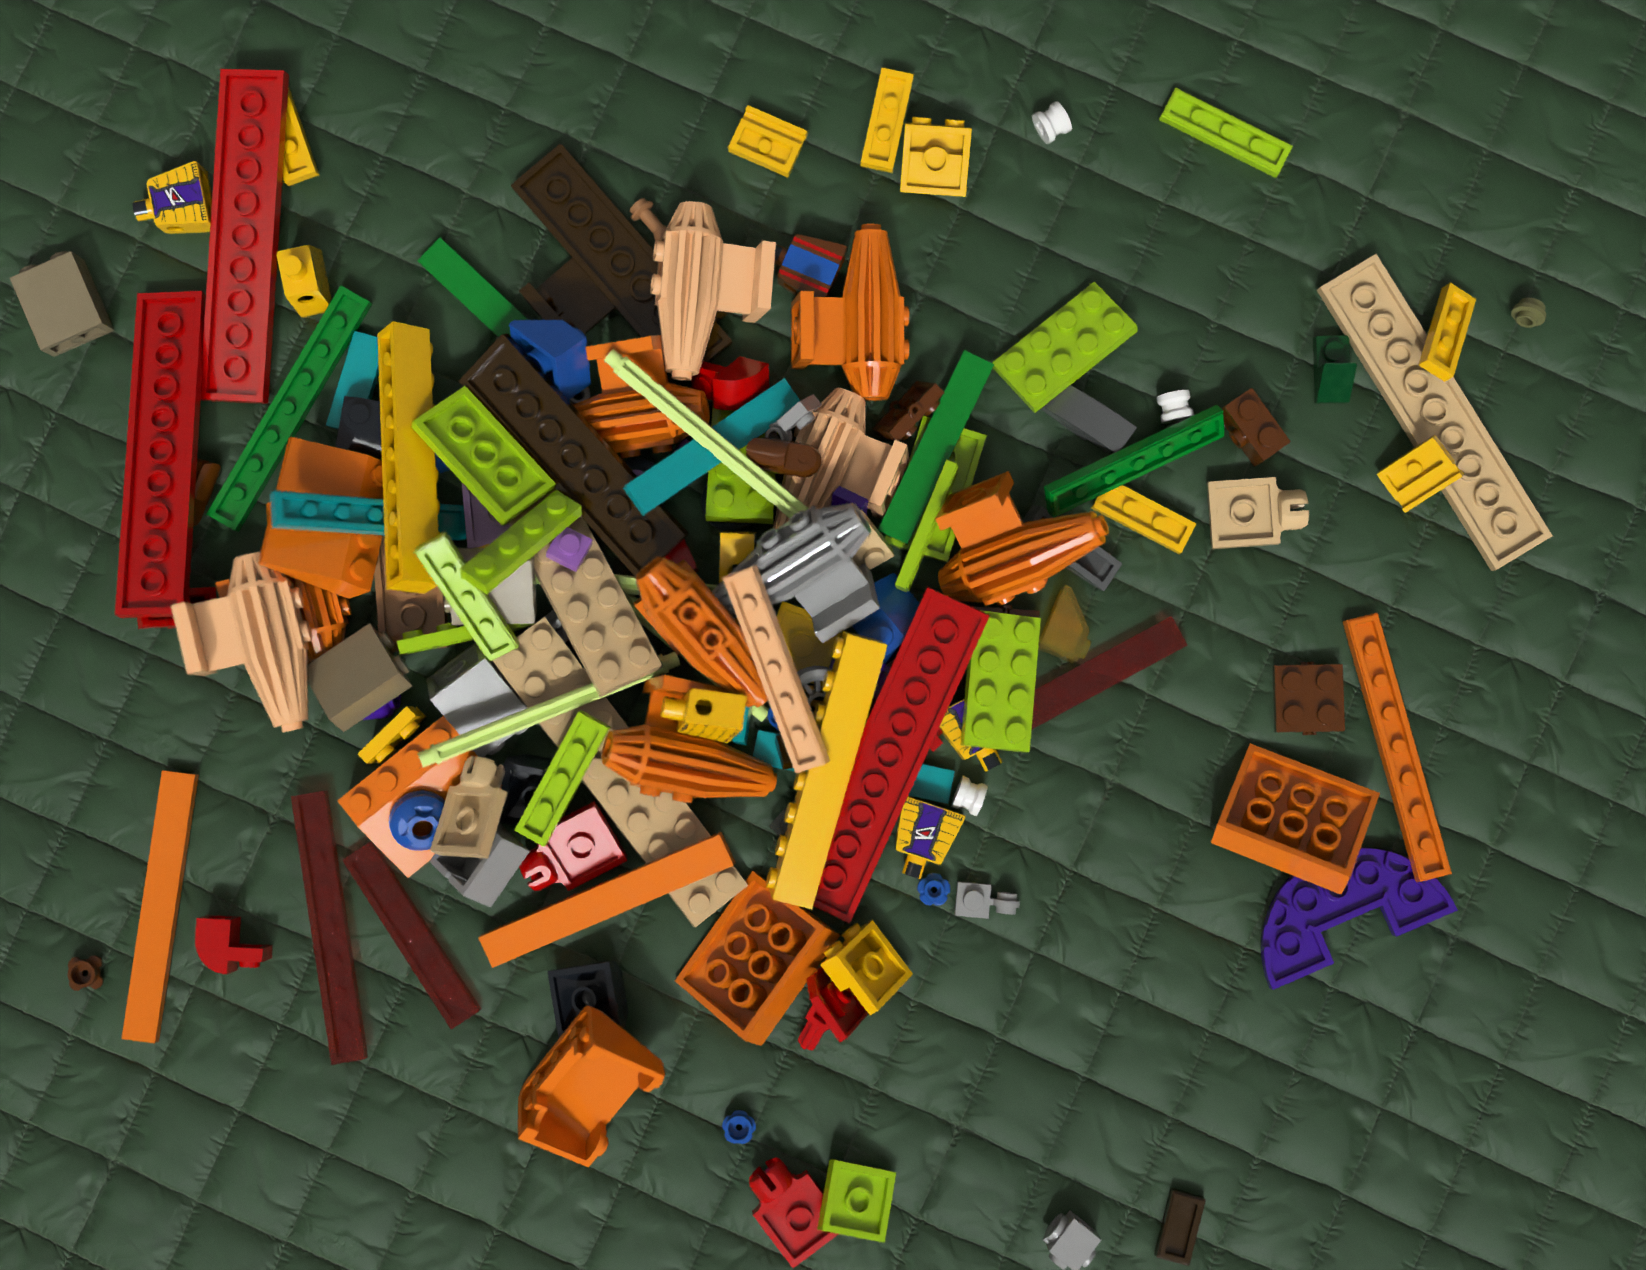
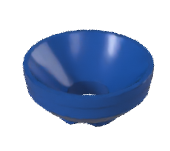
M424 790L413 791L399 798L390 810L388 818L391 834L397 843L404 848L414 851L431 849L445 800L436 793ZM419 821H428L433 825L431 832L425 836H418L412 832L414 824Z

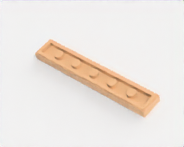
M757 565L722 577L795 773L828 763L830 759Z

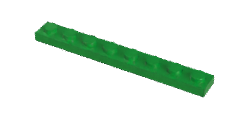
M340 285L206 515L234 531H240L283 458L288 438L296 436L351 342L354 331L358 330L371 308L372 303Z

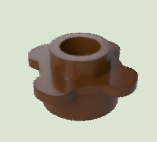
M93 955L89 959H80L79 957L70 959L68 962V980L71 989L75 991L81 990L84 987L97 989L103 985L104 979L100 976L102 959L99 956ZM84 970H87V971H88V975H87V976H84V974H83V971H84Z

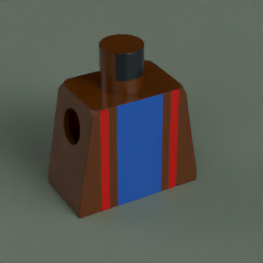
M800 234L794 235L789 249L776 244L774 265L780 267L777 275L778 284L796 296L800 291H814V297H829L846 259L847 246Z

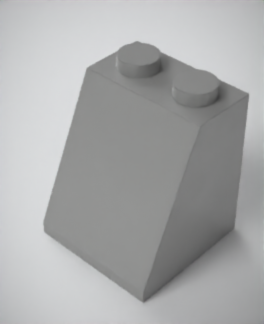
M476 642L426 679L430 701L460 735L527 709L492 661L489 662ZM525 728L513 734L519 735L525 732L528 728ZM513 734L472 750L480 757H484L487 754L493 755L505 745V741Z

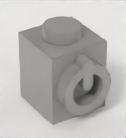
M1069 1210L1066 1215L1061 1213L1054 1218L1042 1240L1046 1243L1050 1252L1048 1257L1058 1267L1065 1270L1068 1266L1072 1270H1079L1081 1266L1085 1268L1091 1263L1096 1255L1095 1248L1100 1243L1101 1238L1095 1229Z

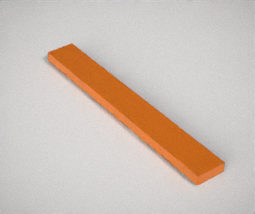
M1374 613L1343 621V626L1415 882L1452 874L1379 615Z
M162 770L121 1038L124 1040L147 1043L159 1042L199 774Z
M719 832L483 933L478 939L493 968L734 866L736 862L722 832Z

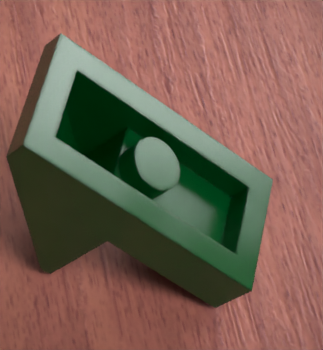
M1347 335L1315 336L1313 338L1315 404L1349 403L1357 369V363H1350L1349 337Z

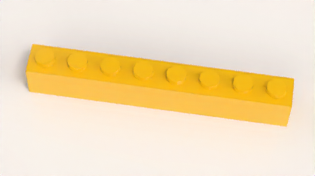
M392 321L377 334L386 589L425 594L437 587V585L414 551L417 546L440 535L438 531L440 503L437 499L436 490L438 469L435 467V452L414 431L412 423L413 420L435 406L432 398L434 375L431 373L433 345L430 342L429 329Z
M843 631L841 638L836 637L831 657L835 658L832 671L827 670L823 679L822 690L826 691L823 703L816 705L813 714L830 761L824 765L796 774L794 789L798 791L794 803H788L784 822H787L788 826L785 836L780 835L777 840L775 855H779L776 868H770L766 880V887L770 888L769 892L773 900L809 909L813 907L888 646L883 641Z

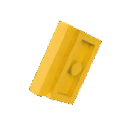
M747 105L745 114L741 118L728 146V151L789 178L802 145L808 136V131Z
M1434 434L1378 471L1376 475L1396 501L1398 500L1403 507L1402 510L1406 513L1461 478L1464 472L1458 468L1455 460Z
M406 706L358 755L366 764L383 763L394 753V748L403 739L406 740L420 727L418 724L426 715L418 707Z

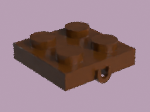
M916 381L898 401H892L889 404V411L876 423L872 430L883 439L892 441L908 439L916 431V423L923 415H930L937 409L940 404L938 399L945 392L936 383ZM897 404L899 406V409L897 408L895 410L893 408V405Z
M1300 662V665L1273 666L1275 732H1302V735H1317L1316 732L1345 731L1343 664L1314 665V662Z

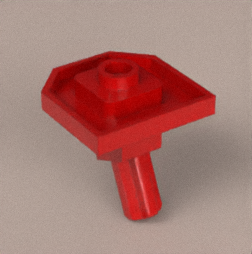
M819 966L806 979L812 1006L805 1017L808 1021L798 1037V1042L801 1044V1048L812 1051L817 1047L824 1032L829 1029L837 1040L842 1042L852 1034L869 1014L850 988L840 992L822 966Z

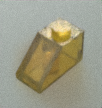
M1064 585L1060 588L1039 639L1038 649L1073 664L1079 658L1084 659L1086 657L1091 640L1087 639L1090 630L1072 587Z

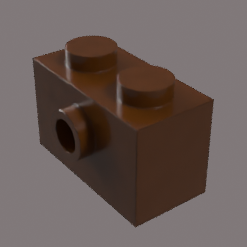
M1250 388L1222 408L1224 426L1229 431L1232 442L1242 449L1254 467L1291 442L1253 388Z

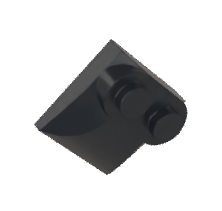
M344 396L335 447L370 455L382 461L380 401Z
M529 754L507 757L504 762L505 774L501 788L507 792V796L500 816V823L517 826L553 759ZM569 805L562 818L568 815Z
M603 960L597 963L547 971L558 1038L562 1036L581 1010L588 1005L604 1012L623 1029L626 1028L628 1004L622 971L615 960Z

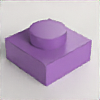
M567 527L554 538L546 552V557L577 572L592 546L593 539Z

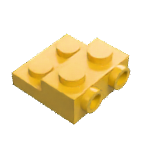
M912 117V123H905L900 192L966 197L972 128L964 127L965 120L945 119V125H931L932 118Z
M873 920L861 927L858 923H855L842 934L845 941L841 943L838 940L823 952L827 958L820 964L840 992L850 988L869 1015L879 1011L913 975Z

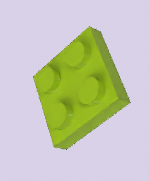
M830 1159L817 1230L885 1243L896 1172Z

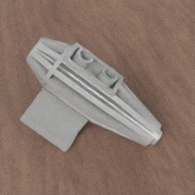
M854 503L816 509L813 505L805 511L795 513L782 526L765 532L760 540L756 541L757 547L730 573L733 574L757 565L771 604L774 605L795 596L812 617L815 635L822 643L880 609L872 572L865 563L858 567L852 560L871 533L867 519ZM722 581L711 592L735 619L737 615L725 583Z

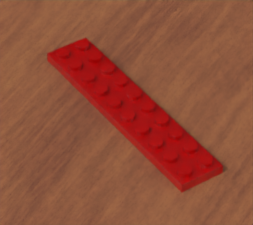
M220 69L202 349L201 400L260 404H268L277 275L276 254L279 243L289 74L284 70Z
M203 291L137 293L115 615L119 618L174 617L171 605L183 602L189 603L203 372L202 349L206 294Z
M927 587L864 726L814 900V907L845 922H851L991 615Z

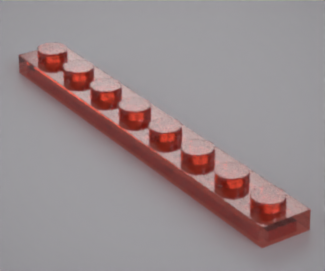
M328 790L291 796L331 1065L364 1060L368 1058Z

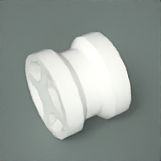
M1057 101L1050 104L1047 111H1038L1032 116L1034 126L1046 144L1053 142L1058 134H1067L1072 130V124L1067 112Z
M1189 390L1172 391L1156 397L1157 404L1162 407L1163 413L1160 416L1162 424L1180 422L1194 416V411L1189 407L1188 403L1191 397Z
M962 776L955 791L951 807L956 809L963 807L968 809L970 814L977 816L983 804L988 785L983 783L976 785L971 783L969 778Z

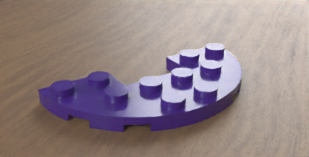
M1360 848L1351 877L1342 895L1291 875L1273 898L1263 924L1261 958L1268 986L1271 990H1274L1334 964L1321 932L1380 907L1390 932L1395 937L1444 917L1458 909L1449 893L1436 878L1415 882L1410 860L1389 851Z

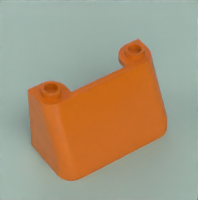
M589 1005L585 1006L523 1084L518 1097V1139L589 1168L598 1156H602L607 1149L609 1140L606 1136V1125L639 1086L641 1090L650 1092L662 1084L665 1077L663 1061L604 1012Z

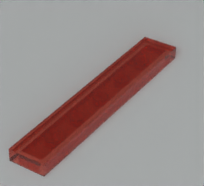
M1172 616L1035 689L1032 729L1187 646Z
M370 841L344 858L342 861L450 1029L452 1030L479 1012L481 1008L377 846Z

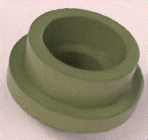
M1535 298L1521 299L1518 304L1514 305L1511 312L1513 319L1520 326L1526 328L1542 325L1547 316L1544 303Z

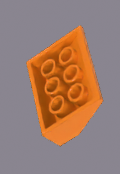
M291 437L288 438L276 491L383 499L382 461L370 455ZM270 512L258 564L350 599L371 591L383 535L272 528Z
M444 716L440 717L337 800L357 827L407 878L426 865L435 853L431 852L430 849L423 851L409 850L397 843L389 828L388 818L390 810L399 798L413 791H431L446 800L449 786L459 785L460 776L467 758L475 756L476 759V756H478L473 750L442 761L441 764L437 765V763L423 768L417 753L429 749L432 744L436 745L460 735ZM419 821L414 824L412 832L418 836H425L431 832L433 825L428 821Z
M1250 743L1217 823L1211 843L1342 895L1351 877L1380 793Z
M752 871L746 879L748 886L734 896L674 981L744 1041L762 1046L807 983L806 979L824 959L825 955L823 952L836 942L840 934L806 908L773 900L769 892L770 888L766 887V879Z

